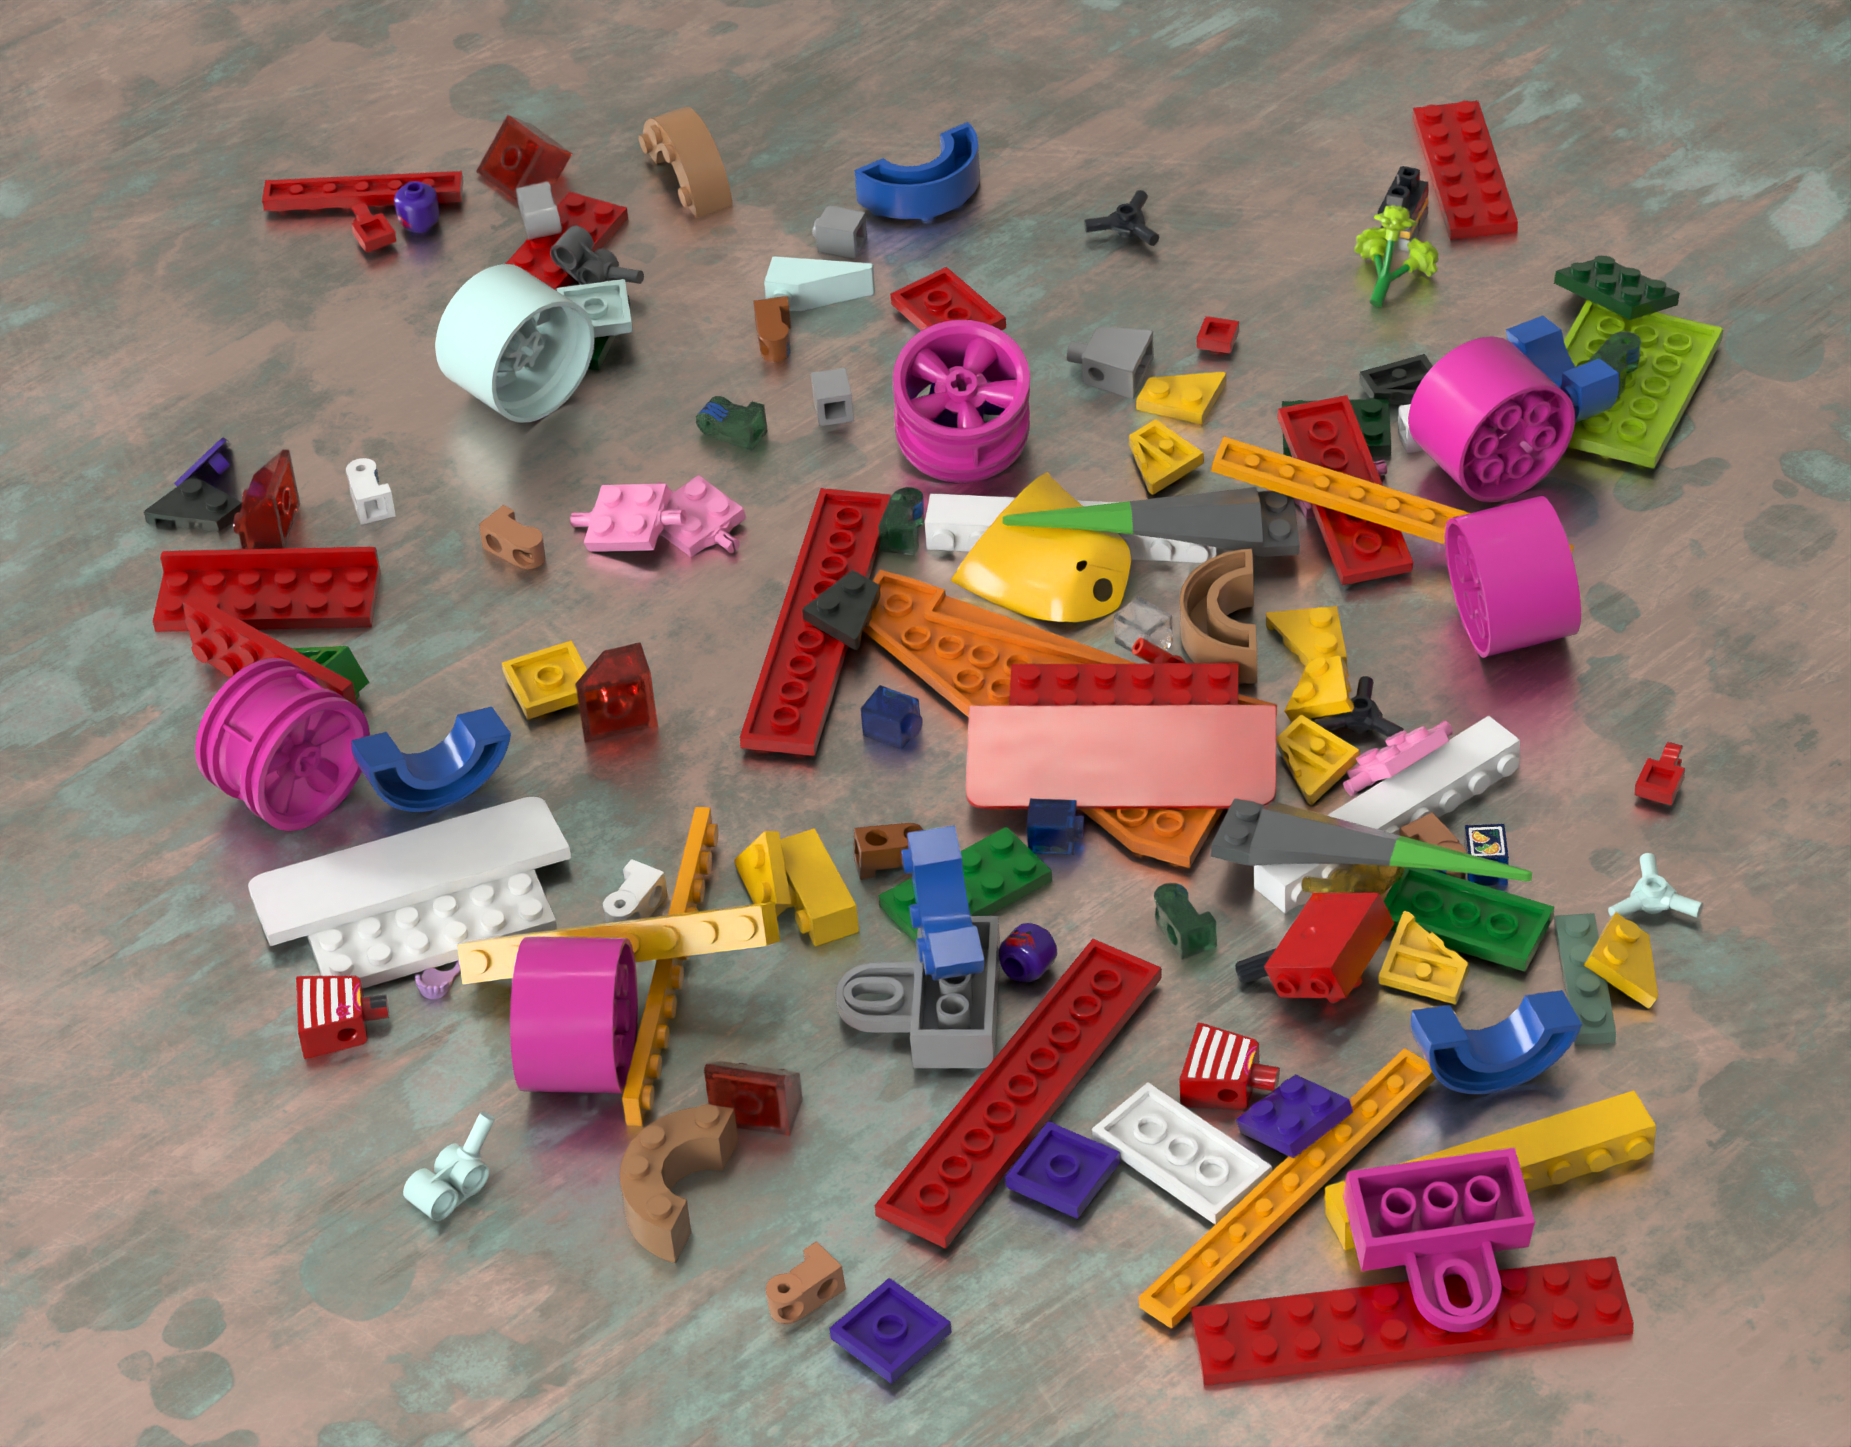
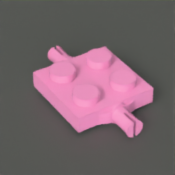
M700 475L690 480L678 490H671V496L667 505L668 511L685 510L687 521H685V525H666L660 533L663 537L691 558L704 548L715 544L721 545L729 553H734V549L735 551L738 550L740 541L729 533L732 528L746 519L743 507Z
M666 483L602 485L593 511L571 513L570 523L573 528L588 527L584 545L589 552L654 550L658 535L666 525H685L687 514L685 510L668 511L667 505L671 496V490Z
M1444 720L1430 730L1423 726L1408 734L1404 730L1392 735L1385 740L1387 744L1385 748L1380 751L1377 748L1371 749L1356 758L1359 764L1346 771L1350 779L1344 781V789L1349 795L1353 796L1363 788L1374 785L1378 780L1396 775L1449 742L1448 736L1453 734L1452 726Z

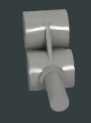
M549 181L516 188L518 204L529 240L562 233L559 214L554 203Z

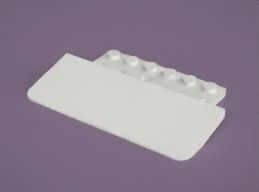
M525 797L268 871L251 879L248 887L270 946L307 936L321 976H357L361 979L362 988L421 972L425 969L458 961L457 945L479 939L557 930L556 919L534 869L570 859L571 853L570 847L546 802L539 797Z

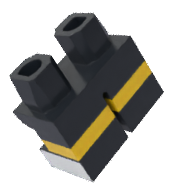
M1400 166L1397 176L1394 178L1377 212L1378 214L1383 213L1386 206L1392 205L1408 209L1410 219L1417 222L1416 226L1400 231L1399 240L1395 241L1394 249L1408 252L1407 243L1417 237L1418 231H1420L1428 215L1429 182L1420 180V170L1417 168Z

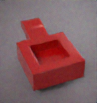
M364 202L351 206L352 211L357 217L353 219L354 223H351L352 231L366 253L397 242L396 233L383 213L372 215Z
M1667 742L1659 761L1647 758L1635 783L1634 795L1668 805L1673 804L1685 777V768L1680 767L1682 759L1679 758L1683 749L1682 745Z

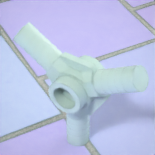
M1645 853L1640 857L1643 878L1639 879L1629 898L1608 909L1610 917L1615 912L1622 917H1627L1639 910H1644L1650 914H1657L1671 908L1698 918L1702 912L1703 903L1677 894V891L1662 876L1658 875L1655 855Z

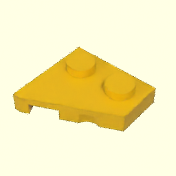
M1211 372L1149 377L1136 398V410L1203 425L1227 384L1226 373Z
M1156 419L1129 435L1130 449L1147 489L1152 495L1204 464V452Z
M1337 606L1266 612V627L1270 631L1276 629L1283 637V644L1292 653L1299 656V661L1305 667L1309 661L1316 658L1341 656L1347 666V654Z
M1341 656L1316 658L1308 662L1284 710L1291 722L1300 715L1312 719L1353 711L1354 705L1349 698L1351 686L1347 680L1349 677L1348 668Z
M1303 715L1296 718L1276 737L1277 748L1304 798L1310 805H1313L1345 775L1346 771L1358 762L1356 758L1360 756L1359 749Z
M764 831L734 859V862L753 903L775 902L776 916H779L791 905L779 831Z
M1403 911L1378 977L1379 983L1382 985L1457 1005L1469 973V965L1455 951L1448 950L1444 946V942L1433 932L1429 934L1416 923L1415 917L1410 912Z
M1615 912L1605 926L1584 966L1650 1009L1659 996L1650 936L1634 922L1625 919Z

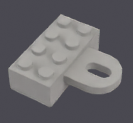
M971 916L973 926H977L983 952V973L933 980L931 974L926 975L924 963L919 961L916 945L915 962H871L856 966L845 973L839 980L835 991L837 1011L841 1019L849 1026L864 1032H910L913 1068H987L995 1058L1000 971L999 916ZM918 928L917 938H922L920 928ZM860 994L893 995L891 999L883 1001L855 999Z

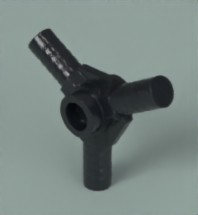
M1143 190L1136 191L1130 203L1119 205L1116 211L1109 214V216L1084 219L1086 233L1111 229V231H1117L1122 237L1136 235L1150 246L1156 245L1159 241V235L1145 225L1141 209L1148 199V195Z
M1363 676L1359 679L1357 694L1351 699L1354 705L1352 712L1330 715L1314 720L1316 724L1329 732L1344 727L1356 733H1366L1369 730H1375L1386 737H1391L1398 732L1404 731L1399 725L1383 718V714L1374 700H1371L1374 681L1368 676Z

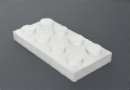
M1149 1082L1092 1128V1140L1119 1151L1122 1161L1215 1225L1272 1172L1270 1164Z

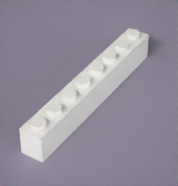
M930 494L925 518L927 550L970 552L980 537L1015 497ZM1077 500L1082 506L1119 503ZM1117 533L1126 541L1130 549L1131 560L1204 563L1218 556L1219 548Z
M1487 716L1450 739L1446 744L1396 775L1383 780L1327 816L1400 835L1401 827L1432 812L1437 818L1450 813L1474 795L1484 792L1487 787L1498 780L1513 774L1519 768L1520 739L1490 716ZM1321 863L1254 865V888L1286 914L1295 907L1307 903L1313 893H1319L1329 886H1334L1346 875L1366 865Z

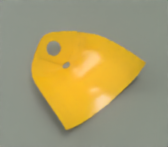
M1046 472L1030 483L998 515L964 558L951 581L998 606L1030 618L1059 622H1081L1108 615L1118 609L1123 600L1128 581L1131 555L1126 541L1119 534L1113 532L1008 526L1003 524V516L1084 507ZM1079 561L1088 562L1082 571L1077 570L1076 565ZM1106 578L1111 582L1113 592L1108 600L1101 602L1094 597L1093 587L1099 579Z

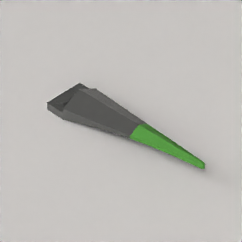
M1256 487L1003 516V524L1008 526L1067 528L1133 534L1201 544L1233 551L1252 549L1253 555L1261 557L1299 555L1300 552L1294 497L1275 491L1258 492Z
M1234 798L1211 844V857L1247 866L1316 863L1387 865L1455 871L1525 882L1532 881L1533 873L1522 868L1275 801L1270 802L1268 805H1262L1253 801Z

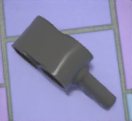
M571 226L550 250L551 258L556 265L564 269L580 285L625 279V282L641 284L644 279L642 270L619 267L617 258L610 251L599 248L593 252L591 250L594 245L592 236L587 230L579 226Z

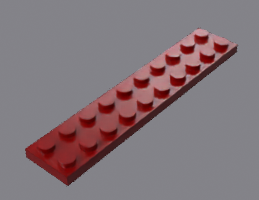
M820 488L739 737L742 749L815 756L848 646L803 620L802 608L851 570L869 579L892 506L891 494Z
M1092 938L874 1205L875 1216L943 1248H947L1162 979L1161 967Z
M1616 1256L1498 1270L1501 1281V1295L1496 1312L1486 1324L1466 1332L1443 1330L1426 1320L1415 1304L1409 1281L1191 1307V1320L1204 1386L1633 1334L1634 1322ZM1460 1275L1443 1278L1449 1302L1457 1308L1469 1307L1472 1302L1465 1279Z

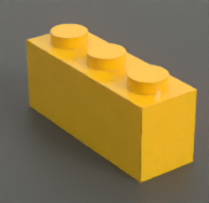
M815 828L780 839L791 905L788 908L794 906L796 921L801 933H808L815 947L859 933L857 905Z

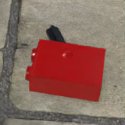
M1313 893L1277 948L1238 961L1235 964L1237 976L1243 983H1249L1269 976L1279 997L1327 998L1330 1003L1339 1002L1342 998H1347L1352 988H1357L1361 985L1363 981L1361 974L1394 925V921L1380 893Z

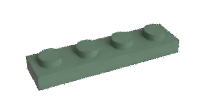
M1595 913L1554 916V930L1566 997L1582 1023L1574 1045L1616 1043V1028L1607 981L1584 966L1599 939Z

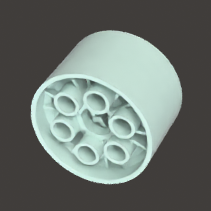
M501 264L489 267L473 276L451 299L443 313L437 330L435 343L436 358L441 371L448 379L511 421L520 423L532 422L542 419L557 410L569 399L581 383L593 354L594 328L589 315L581 306L524 269L515 265Z

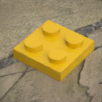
M572 640L501 662L503 674L527 720L598 697L597 687Z

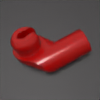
M1138 638L1132 647V654L1149 664L1185 663L1182 657L1172 655L1144 638Z

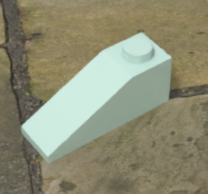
M773 256L764 281L766 299L787 296L790 311H804L874 295L873 264Z

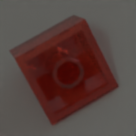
M507 114L476 172L518 202L516 188L549 181L550 185L556 183L573 153L534 125Z
M282 449L253 475L249 488L243 491L242 508L240 513L235 514L233 523L235 534H239L242 549L285 548L300 506L290 450Z
M641 642L604 650L575 683L585 743L658 726L651 672Z
M725 1061L705 1065L704 1075L708 1104L733 1108L737 1128L786 1136L791 1135L803 1100L800 1072Z

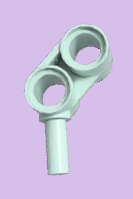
M480 1112L465 1145L450 1144L440 1152L434 1164L436 1174L427 1168H422L409 1177L403 1190L405 1199L432 1220L441 1221L467 1198L478 1193L484 1187L489 1177V1168L480 1161L482 1156L479 1152L495 1118L488 1113Z

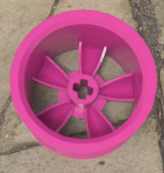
M952 320L932 325L916 334L906 343L896 359L893 370L894 419L898 445L912 465L926 475L942 481L971 483L993 477L1015 462L1027 443L1030 429V371L1026 357L1018 344L1000 329L973 320ZM932 383H936L934 387L935 394L916 398L923 389ZM987 401L1004 408L1005 411L990 422L984 423L977 408ZM945 408L958 415L957 428L942 426L933 421Z
M282 658L263 659L246 666L233 675L213 697L198 728L195 744L196 762L206 780L227 795L242 799L250 811L271 826L283 831L300 830L319 822L333 812L356 784L362 771L355 762L351 740L370 736L369 725L364 713L356 705L346 700L340 694L321 687L314 677L294 663Z

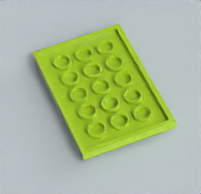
M1586 300L1567 334L1564 344L1576 367L1600 358L1619 373V390L1615 404L1611 409L1575 423L1573 434L1567 447L1655 468L1722 341L1723 328L1658 312L1629 320ZM1641 339L1639 359L1634 364L1631 363L1626 366V353L1629 350L1636 349L1640 345Z

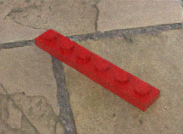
M462 171L265 180L262 204L264 211L351 208V206L362 202L367 206L383 207L395 205L394 197L396 192L412 181H419L432 186L436 190L438 203L448 204L462 202L464 179Z

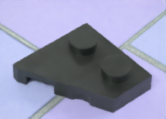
M1422 354L1360 371L1359 383L1369 398L1389 399V404L1408 405L1411 404L1419 384L1433 365L1427 356Z
M195 475L189 477L144 511L145 520L149 524L156 525L159 519L175 520L176 527L200 528L213 532H220L244 514L241 501Z
M851 570L802 608L803 620L856 650L861 644L862 631L864 627H868L872 618L871 611L876 608L880 599V585Z

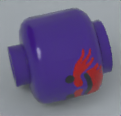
M412 181L396 192L394 197L396 214L399 224L412 232L421 233L429 230L439 220L438 197L436 190L432 186L419 181Z
M1023 923L1016 927L1002 941L999 947V961L1003 972L1011 979L1022 982H1034L1040 978L1055 962L1058 955L1057 945L1050 932L1033 923Z

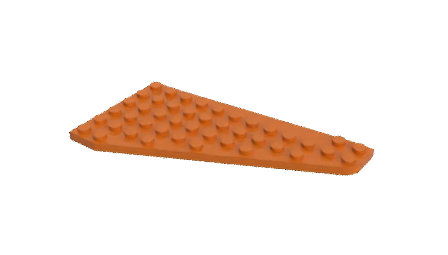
M879 570L873 579V582L880 585L881 596L876 608L871 611L872 618L868 627H864L863 631L968 717L969 706H1009L1011 664H1138L949 597L945 594V589L914 578ZM1238 694V705H1276L1277 716V704ZM1081 809L1132 852L1188 868L1191 867L1223 809Z

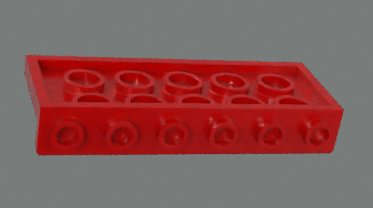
M373 546L162 551L160 559L163 576L153 617L155 632L189 631L185 623L186 616L182 602L192 594L257 630L372 628L381 576L377 549Z

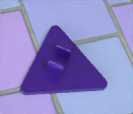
M222 437L174 484L176 486L180 485L208 463L221 475L231 466L221 453L232 444Z

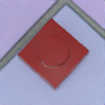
M1205 316L1197 335V349L1231 354L1239 334V321Z

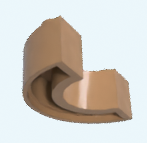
M682 107L647 119L644 124L643 134L639 135L641 149L645 154L649 153L656 164L665 161L672 164L681 187L678 189V195L682 205L689 207L696 218L733 206L730 186L722 159L701 117L692 108Z
M1241 549L1215 556L1194 569L1181 588L1179 600L1181 642L1187 655L1194 663H1238V684L1257 683L1256 624L1240 623L1227 617L1228 614L1238 609L1254 606L1252 549Z
M704 1104L699 1107L672 1112L644 1127L626 1149L619 1173L626 1221L635 1239L657 1257L676 1263L692 1233L687 1200L673 1194L670 1190L679 1180L691 1173L704 1170L723 1171L738 1143L736 1118L733 1108Z

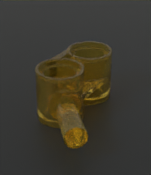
M1353 864L1350 870L1338 869L1329 878L1306 876L1302 880L1301 887L1304 892L1380 893L1382 896L1393 883L1402 877L1405 867Z

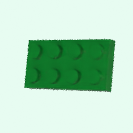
M1007 826L961 851L970 916H990L1053 881L1052 870ZM911 877L878 895L879 906L916 943L918 928L913 929L909 905L916 904Z
M1402 867L1384 899V903L1394 921L1390 931L1396 932L1403 911L1410 912L1415 917V922L1429 934L1433 932L1444 942L1446 948L1525 972L1554 919V906L1426 868Z

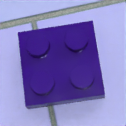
M1295 1074L1282 1082L1277 1089L1261 1101L1253 1104L1248 1111L1236 1119L1240 1133L1294 1158L1352 1114L1353 1109L1348 1098Z
M1048 1121L1005 1176L1006 1188L1078 1219L1120 1164V1152Z
M890 1277L829 1328L830 1338L891 1384L952 1333L949 1320Z

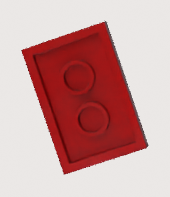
M948 267L942 268L890 293L891 305L921 331L932 325L952 320H973L989 324L1001 331L1006 329V317Z

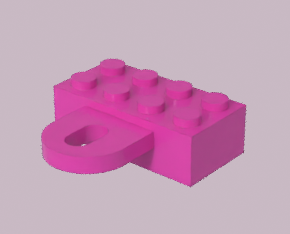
M1515 1147L1347 1171L1343 1199L1361 1271L1405 1265L1415 1304L1422 1316L1431 1324L1452 1332L1471 1331L1486 1324L1496 1312L1501 1295V1281L1493 1252L1529 1247L1535 1225ZM1457 1274L1465 1279L1472 1302L1469 1307L1457 1308L1449 1302L1443 1280L1445 1276Z

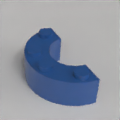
M966 122L940 133L941 154L929 163L918 166H901L892 164L882 158L854 170L857 203L876 216L931 220L936 215L963 206L965 201L976 191L980 181L979 145L974 128L969 122Z
M1542 315L1506 329L1507 340L1524 353L1571 399L1575 410V423L1608 411L1615 404L1619 390V373L1600 358L1576 367L1564 344L1562 329Z
M487 707L458 714L454 727L447 737L435 747L421 753L406 754L400 752L387 732L351 740V748L355 762L377 795L384 802L404 811L425 812L437 810L460 801L480 788L502 762L509 746L511 732L493 707Z
M955 825L907 833L908 849L901 850L905 874H912L916 904L909 905L913 929H921L922 938H917L916 944L919 961L924 963L926 975L931 974L933 980L983 973L984 957L977 926H973L970 916L962 856Z
M1563 990L1525 995L1520 1006L1508 1018L1494 1026L1480 1030L1462 1028L1450 1005L1412 1010L1411 1014L1413 1037L1436 1079L1447 1088L1466 1094L1495 1093L1516 1087L1540 1075L1565 1054L1575 1041L1582 1026Z

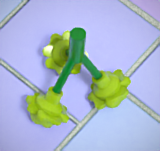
M1386 206L1383 213L1374 215V219L1381 221V225L1384 228H1368L1356 237L1357 244L1354 247V251L1357 254H1361L1362 259L1371 258L1376 264L1378 279L1369 301L1371 305L1376 307H1382L1390 283L1404 273H1412L1417 269L1430 277L1438 271L1436 263L1439 261V253L1437 249L1432 246L1431 242H1420L1417 238H1414L1411 242L1407 243L1409 258L1403 262L1402 267L1389 273L1395 241L1399 240L1400 231L1416 226L1417 223L1410 219L1408 209L1402 206Z

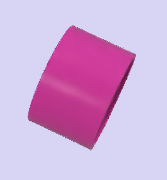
M1490 336L1470 340L1454 348L1429 370L1413 396L1409 409L1408 424L1414 441L1468 495L1483 502H1499L1511 499L1529 490L1554 468L1564 454L1572 437L1575 425V410L1568 395L1513 343L1504 338Z
M1538 496L1448 519L1445 527V549L1452 590L1462 623L1476 652L1481 657H1489L1578 633L1581 625V600L1576 569L1563 526L1547 498Z
M525 936L519 945L516 955L510 1006L511 1056L514 1077L519 1090L524 1092L623 1094L637 1040L638 1022L637 972L631 941L628 938Z

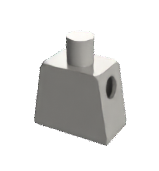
M1098 327L1095 329L1088 344L1075 341L1069 343L1067 361L1082 364V377L1086 385L1134 399L1154 358L1153 330Z

